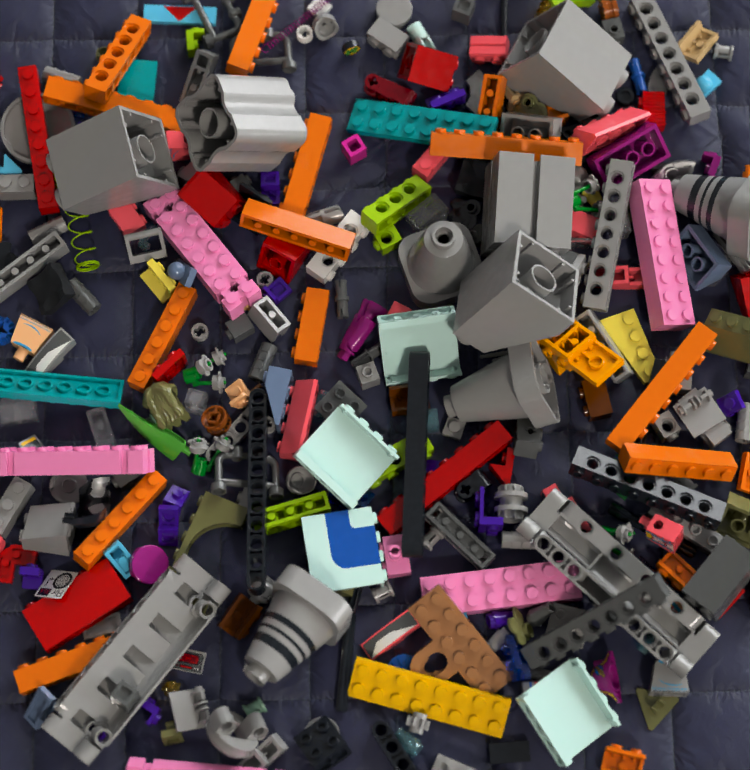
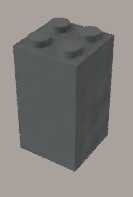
M726 534L682 589L685 601L694 609L695 607L701 611V615L708 621L712 619L717 622L750 581V551Z

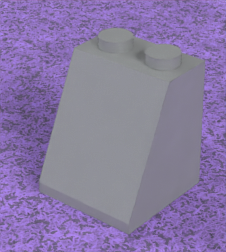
M67 502L30 506L29 513H25L24 530H21L19 534V541L22 542L23 549L69 556L77 528L71 524L63 523L62 518H64L65 513L71 512L70 507L72 514H76L75 503Z

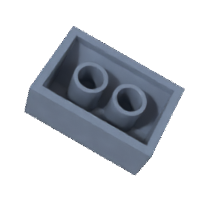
M688 224L680 233L687 279L695 291H699L720 280L732 267L702 226Z

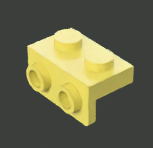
M152 258L146 262L148 269L140 277L159 301L164 304L171 298L177 283L164 273L165 268L159 261L156 263Z

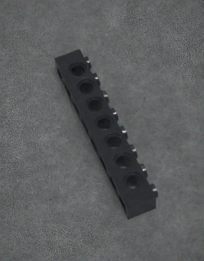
M578 446L568 474L577 479H583L595 486H601L613 493L624 495L631 500L647 504L649 507L665 511L669 515H675L687 522L703 526L708 530H717L727 505L726 502L656 475L624 473L618 460L582 446Z

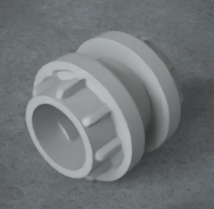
M503 484L498 487V491L494 493V500L498 501L499 505L494 507V514L498 515V517H503V523L522 522L524 516L528 514V508L523 506V502L528 500V493L524 492V487L519 484Z

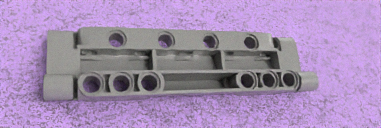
M554 488L516 529L540 554L597 605L641 582L643 575L652 576L654 574L557 488ZM585 521L590 522L592 525V529L588 533L583 532L581 528L582 523ZM541 538H546L549 541L547 549L540 548L539 540ZM619 548L622 551L620 559H614L611 556L612 549ZM557 551L564 554V560L561 563L554 560V554ZM571 565H576L579 568L577 576L570 575L568 570ZM667 585L671 594L667 597L668 601L658 607L656 604L649 607L651 610L641 617L638 614L632 616L633 619L639 621V629L632 630L629 627V623L623 625L621 622L619 624L656 658L683 679L721 634ZM642 592L645 599L651 600L649 593ZM625 601V604L629 609H634V606L631 602ZM673 602H680L683 607L682 611L679 613L673 612L671 604ZM608 611L612 618H617L614 611ZM646 633L654 634L655 641L653 643L645 642L644 635ZM666 646L670 649L671 653L668 657H662L659 654L661 647Z

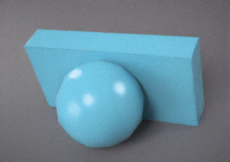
M710 69L696 79L705 98L722 83Z

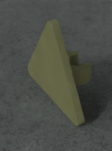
M637 688L636 694L648 730L652 731L677 704L679 698L648 696L649 690Z

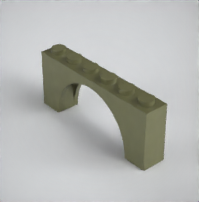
M206 491L204 496L201 495L199 497L197 512L192 513L189 520L191 525L188 531L185 530L181 537L183 543L180 549L177 548L173 555V565L183 553L188 556L194 542L204 533L221 527L243 530L247 521V508ZM169 566V567L167 568V569H171L172 571H174V572L176 573V571H175L171 566ZM195 598L192 604L194 605L199 599ZM208 604L202 607V614L206 613Z

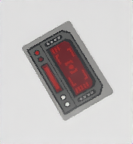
M187 649L173 666V669L202 675L207 653Z

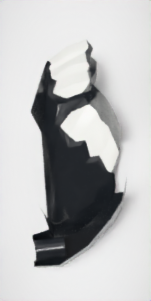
M94 478L79 488V507L77 512L72 514L70 507L71 512L65 513L64 518H62L63 523L71 524L78 529L98 526L105 520L111 505V493L109 491L111 478Z

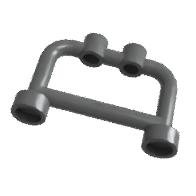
M181 0L183 4L192 1L208 33L201 36L206 50L213 48L214 43L239 33L242 26L240 20L242 12L239 7H233L232 3L235 0H221L228 11L230 20L234 23V28L219 34L215 33L199 0Z
M272 27L270 29L266 28L265 33H267L265 41H272L273 37L275 39V36L277 39L280 37L284 42L285 57L254 59L253 63H255V66L282 64V71L284 73L296 72L297 64L296 61L292 60L289 36L287 35L286 37L283 32L273 31ZM238 35L234 36L229 43L230 54Z
M234 446L232 451L227 453L221 452L216 456L215 482L211 483V493L213 495L226 494L227 486L248 487V480L222 478V462L224 459H232L235 462L248 460V453L243 452V447ZM260 451L254 453V456L262 455ZM268 455V463L272 468V482H267L268 498L270 500H281L284 498V489L280 487L279 464L274 457Z

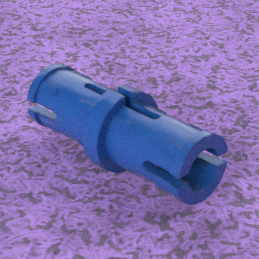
M632 58L633 63L631 60L628 62L632 74L630 78L634 82L636 94L641 96L642 91H648L644 79L646 76L642 72L639 58Z

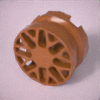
M598 0V3L600 2V5H598L599 15L603 17L601 21L619 17L616 0Z
M210 406L201 416L202 425L213 436H220L226 433L231 426L232 420L222 406Z

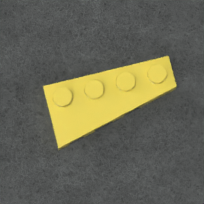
M634 308L600 320L643 385L648 384L655 358Z

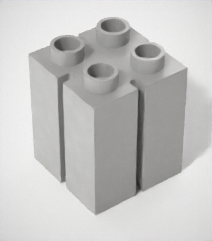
M499 151L485 168L480 256L488 257L519 229L560 257L571 249L576 158L540 155V161H534L535 154Z

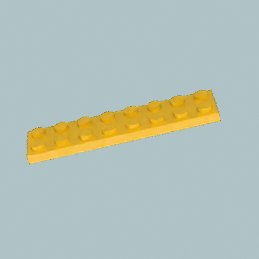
M359 656L356 658L348 688V696L411 714H413V711L428 715L427 718L498 738H502L512 699Z

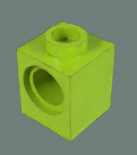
M393 224L379 235L375 236L373 234L374 241L372 244L377 252L380 251L383 256L399 248L402 238ZM384 238H389L391 242L383 243L381 240Z

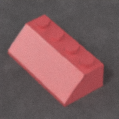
M634 107L621 108L612 115H604L600 120L596 121L594 119L585 126H577L573 129V134L570 137L579 138V141L584 143L582 155L584 156L609 145L644 124L651 116V113Z
M317 379L296 380L295 386H291L289 397H292L291 404H287L285 415H288L287 421L283 422L281 428L283 439L282 441L279 440L277 445V452H279V456L282 459L298 462L293 455L309 437L314 407L316 406L319 393Z

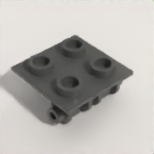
M339 380L314 409L327 419L343 403L344 405H350L355 410L354 414L358 417L366 409L367 405Z

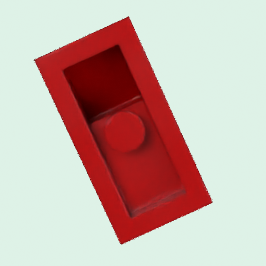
M508 447L507 452L502 454L501 464H505V466L489 464L490 471L501 485L511 483L514 462L512 447Z

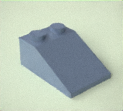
M269 365L268 371L264 372L263 382L267 390L277 433L282 435L281 428L283 422H285V411L287 404H289V394L294 383V377L290 369Z

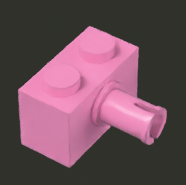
M402 534L382 537L379 549L383 551L385 562H382V569H386L388 579L411 576L409 558H402Z

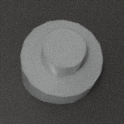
M321 13L312 22L313 31L319 40H327L339 31L338 23L331 14Z

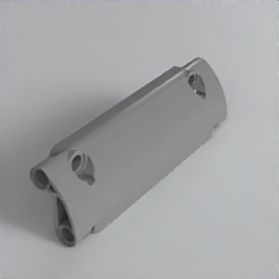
M184 553L172 566L176 573L171 569H167L158 578L57 700L53 708L59 715L57 716L52 712L41 725L46 732L88 766L104 747L111 744L213 619L219 605L231 593L228 587L214 579ZM195 598L199 599L194 605L192 604ZM208 604V612L202 614V607ZM121 680L139 690L140 694L139 700L129 713L113 704L110 695ZM94 724V728L91 731H89V726ZM100 732H105V738L101 741H98V734Z

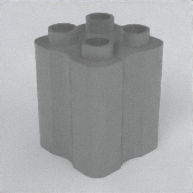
M210 74L200 83L198 90L193 95L186 96L177 105L175 111L180 131L184 134L188 143V153L193 167L196 171L270 172L281 163V160L287 153L295 152L301 147L307 137V126L294 107V92L291 90L288 81L283 77Z

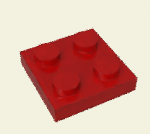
M180 348L177 351H172L162 365L158 364L153 369L151 375L154 383L160 381L169 383L188 365L185 353Z

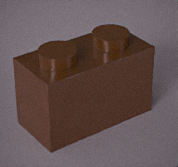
M587 380L581 381L577 391L579 398H583L584 406H582L584 417L588 418V422L610 418L613 410L605 381L598 387H595Z

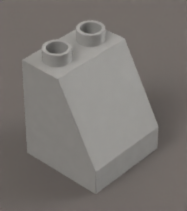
M565 0L525 23L497 75L507 78V86L513 91L523 94H534L538 102L565 114L569 113V116L582 121L595 114L602 117L611 110L615 103L611 95L615 89H618L627 80L629 72L625 68L632 55L571 0Z
M118 105L46 139L49 154L46 156V162L51 172L55 175L58 187L55 190V199L64 211L89 215L161 197L166 193L179 189L163 123L160 118Z
M519 229L461 280L453 334L462 344L472 345L483 353L559 336L574 324L579 269Z

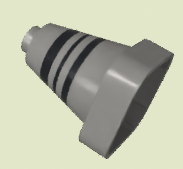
M685 174L680 180L674 179L671 182L675 210L727 240L726 251L728 255L750 261V175L748 178Z
M289 564L273 583L272 601L244 657L248 665L244 670L245 675L259 686H264L267 681L277 683L322 645L334 646L350 626L353 613L350 605L340 595L315 577L293 564Z

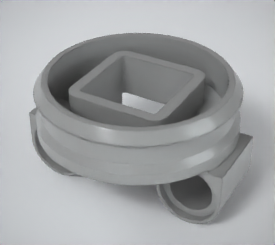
M227 706L215 709L206 723V732L211 743L219 751L233 758H246L250 756V752L257 747L258 741H262L268 734V728L261 713L253 712L244 719L239 714L230 711ZM234 731L237 738L230 737V734Z

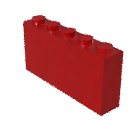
M106 558L104 560L99 559L89 571L84 569L78 572L61 599L42 597L37 602L33 601L27 604L22 613L45 651L50 654L134 600Z

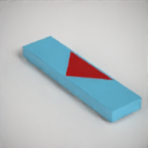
M144 4L143 18L150 20L151 24L204 26L194 6ZM203 7L211 25L216 27L217 7Z

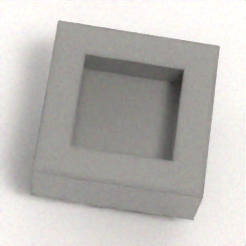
M448 416L442 435L460 441L466 422L462 423L459 419Z

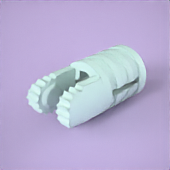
M420 21L414 22L406 29L414 44L436 50L435 45Z

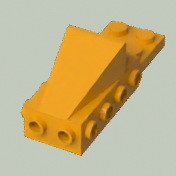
M576 320L574 324L559 336L537 340L543 354L556 374L560 376L566 370L569 372L574 370L595 387L600 386L625 364L622 357L599 342L593 332Z

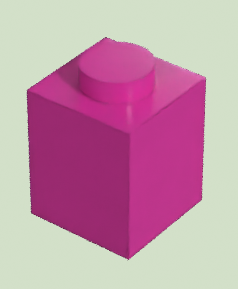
M358 134L341 142V151L350 165L367 157V148Z

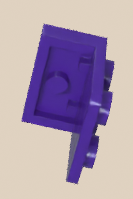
M480 486L474 501V508H478L474 515V527H478V533H486L487 536H497L498 533L501 534L503 517H484V487Z

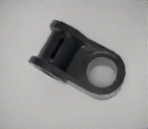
M479 468L458 484L455 497L461 503L469 502L475 497L476 492H479L480 486L484 487L485 491L493 483L483 470ZM461 490H463V491H466V490H467L468 493H467V494H466V493H463V494H462V493H461Z

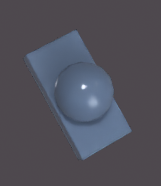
M179 259L178 262L170 263L167 273L171 279L177 280L183 286L190 288L197 270L187 262Z
M44 686L38 687L23 716L35 730L40 729L47 715L55 711L53 707L56 703V698Z

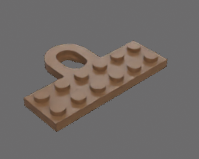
M437 584L408 608V611L432 639L414 654L410 663V671L446 681L459 672L471 688L493 694L514 678L511 671L440 584ZM437 652L444 654L447 658V665L444 669L435 670L432 673L425 671L424 665L428 662L431 654Z

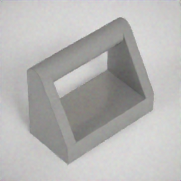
M161 227L124 235L130 265L149 261L152 258L168 257ZM159 235L161 249L133 255L129 241Z

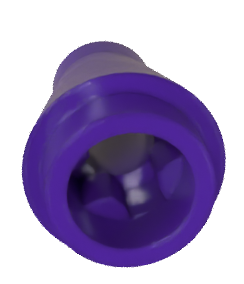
M490 611V613L486 614L488 628L497 630L508 625L507 619L513 617V611Z

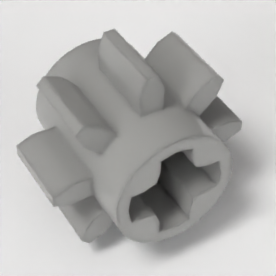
M413 711L412 716H407L405 725L409 726L408 731L423 735V731H428L430 721H427L428 715Z

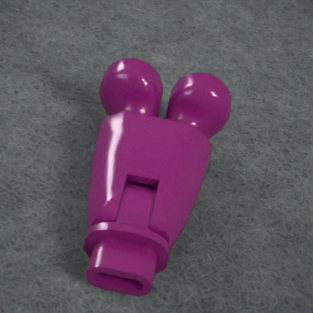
M364 298L358 314H355L340 343L339 349L341 350L336 357L347 362L350 356H354L353 352H357L361 348L369 334L376 327L377 324L372 320L376 316L387 315L389 311L379 304Z

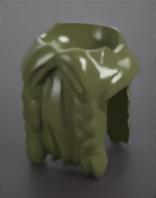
M165 381L155 382L146 388L143 393L142 406L149 409L159 429L167 428L173 430V426L180 427L182 420L188 422L191 417L177 397L176 385Z

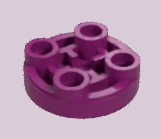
M144 545L138 547L130 559V575L142 584H154L169 567L168 557L158 546Z

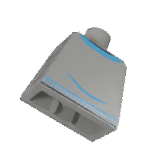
M663 650L662 657H668L671 651ZM656 660L652 666L648 696L687 697L689 694L687 676L681 679L662 661Z

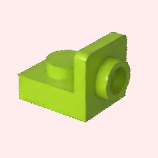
M194 27L186 30L189 58L195 57V50L199 49L198 40H202L201 36L205 35L203 28Z

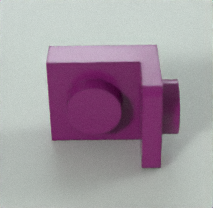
M704 151L701 158L702 162L707 163L704 174L715 176L722 157L718 156L715 152Z

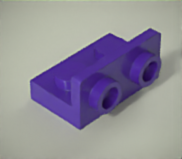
M455 87L448 92H442L426 99L425 103L428 108L450 110L466 103V92L464 88L459 89V87Z

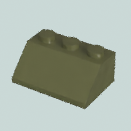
M712 308L704 325L718 334L715 339L717 344L711 351L707 350L706 352L750 364V318Z
M730 492L725 501L727 505L716 532L724 537L727 534L740 545L750 549V500Z

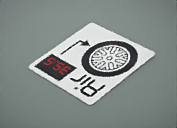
M51 570L34 596L61 599L78 575V572Z

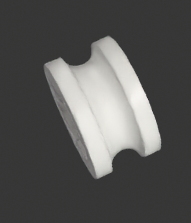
M308 25L298 27L296 31L298 41L303 44L309 43L313 38L311 27ZM303 31L307 32L308 35L306 37H302Z

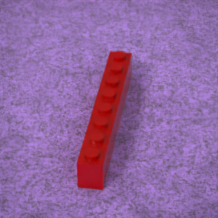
M36 65L17 67L38 207L41 215L59 213L60 207L55 199V190L57 189L55 175L51 172L46 162V156L49 154L46 139L49 136L39 72Z
M498 420L495 423L493 421L488 423L484 427L485 431L480 435L478 433L473 435L469 439L470 443L465 447L463 445L458 447L454 451L455 455L450 459L445 458L438 464L440 467L435 471L430 470L426 473L425 512L454 490L460 482L468 478L474 471L481 468L513 442V437ZM402 494L393 500L394 503L390 507L385 506L378 512L377 520L390 536L397 535L402 531L404 495Z

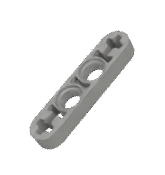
M249 407L231 424L229 430L221 435L231 437L233 439L232 446H237L249 434V423L247 422L249 419ZM258 416L257 418L255 417L254 419H255V420H259V419H260L261 417H263V416ZM239 423L246 425V430L242 433L237 432L235 429ZM214 443L206 451V459L209 463L211 461L210 453H216L217 451Z

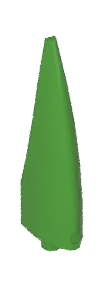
M118 404L119 409L133 427L170 460L174 461L181 452L187 456L191 454L189 447L186 446V440L167 428L159 429L157 424L142 418L123 405Z

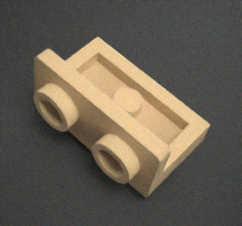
M697 20L689 28L685 36L679 40L678 45L686 60L698 64L716 43L719 36L718 33L703 28L701 21Z

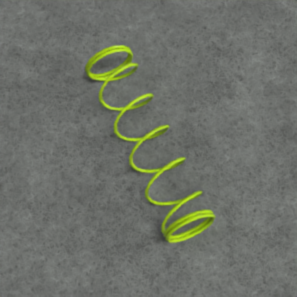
M64 211L67 215L71 217H76L73 220H71L67 226L71 232L78 233V235L72 239L71 246H73L76 249L83 250L80 253H78L74 258L75 263H77L76 270L79 272H87L97 269L100 266V263L96 260H89L81 263H78L76 261V257L87 250H94L96 249V247L86 249L78 248L73 245V240L82 234L92 233L93 231L89 230L85 232H76L71 230L69 227L70 223L74 220L81 217H88L89 215L75 216L70 215L66 211Z

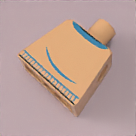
M21 313L11 338L12 345L17 348L13 358L23 363L28 354L34 357L55 334L54 330Z

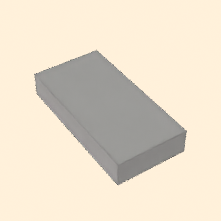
M120 612L110 614L103 621L83 632L84 640L111 635L122 623Z

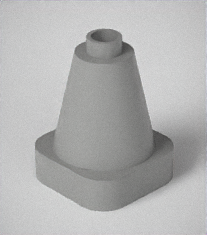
M435 222L426 230L406 236L398 248V263L415 305L421 309L443 307L458 302L461 280L481 263L470 231L466 226L458 222Z
M537 341L507 347L508 354L455 383L450 388V394L443 397L447 415L450 418L457 416L462 423L529 418L533 426L538 429L560 422L553 373L548 359L543 354Z

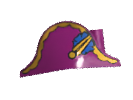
M612 650L607 652L605 659L593 662L594 668L590 676L596 680L597 688L601 693L610 696L616 703H622L618 671Z

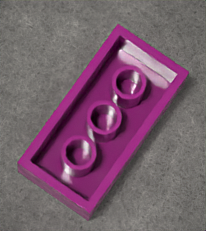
M645 122L585 159L592 174L599 181L600 191H602L603 182L607 181L608 176L605 174L606 165L610 164L611 158L633 161L635 164L634 179L671 157L657 124ZM618 176L613 180V183L619 184L623 178Z

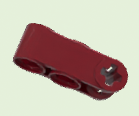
M369 74L365 78V93L382 102L412 106L417 97L413 90L402 87L377 74Z

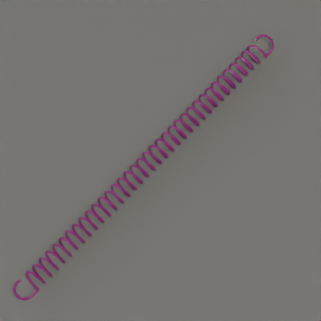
M294 22L291 23V25H288V27H286V28H288L291 32H292V30L289 28V26H291L292 29L295 31L294 27L292 26V24H294Z

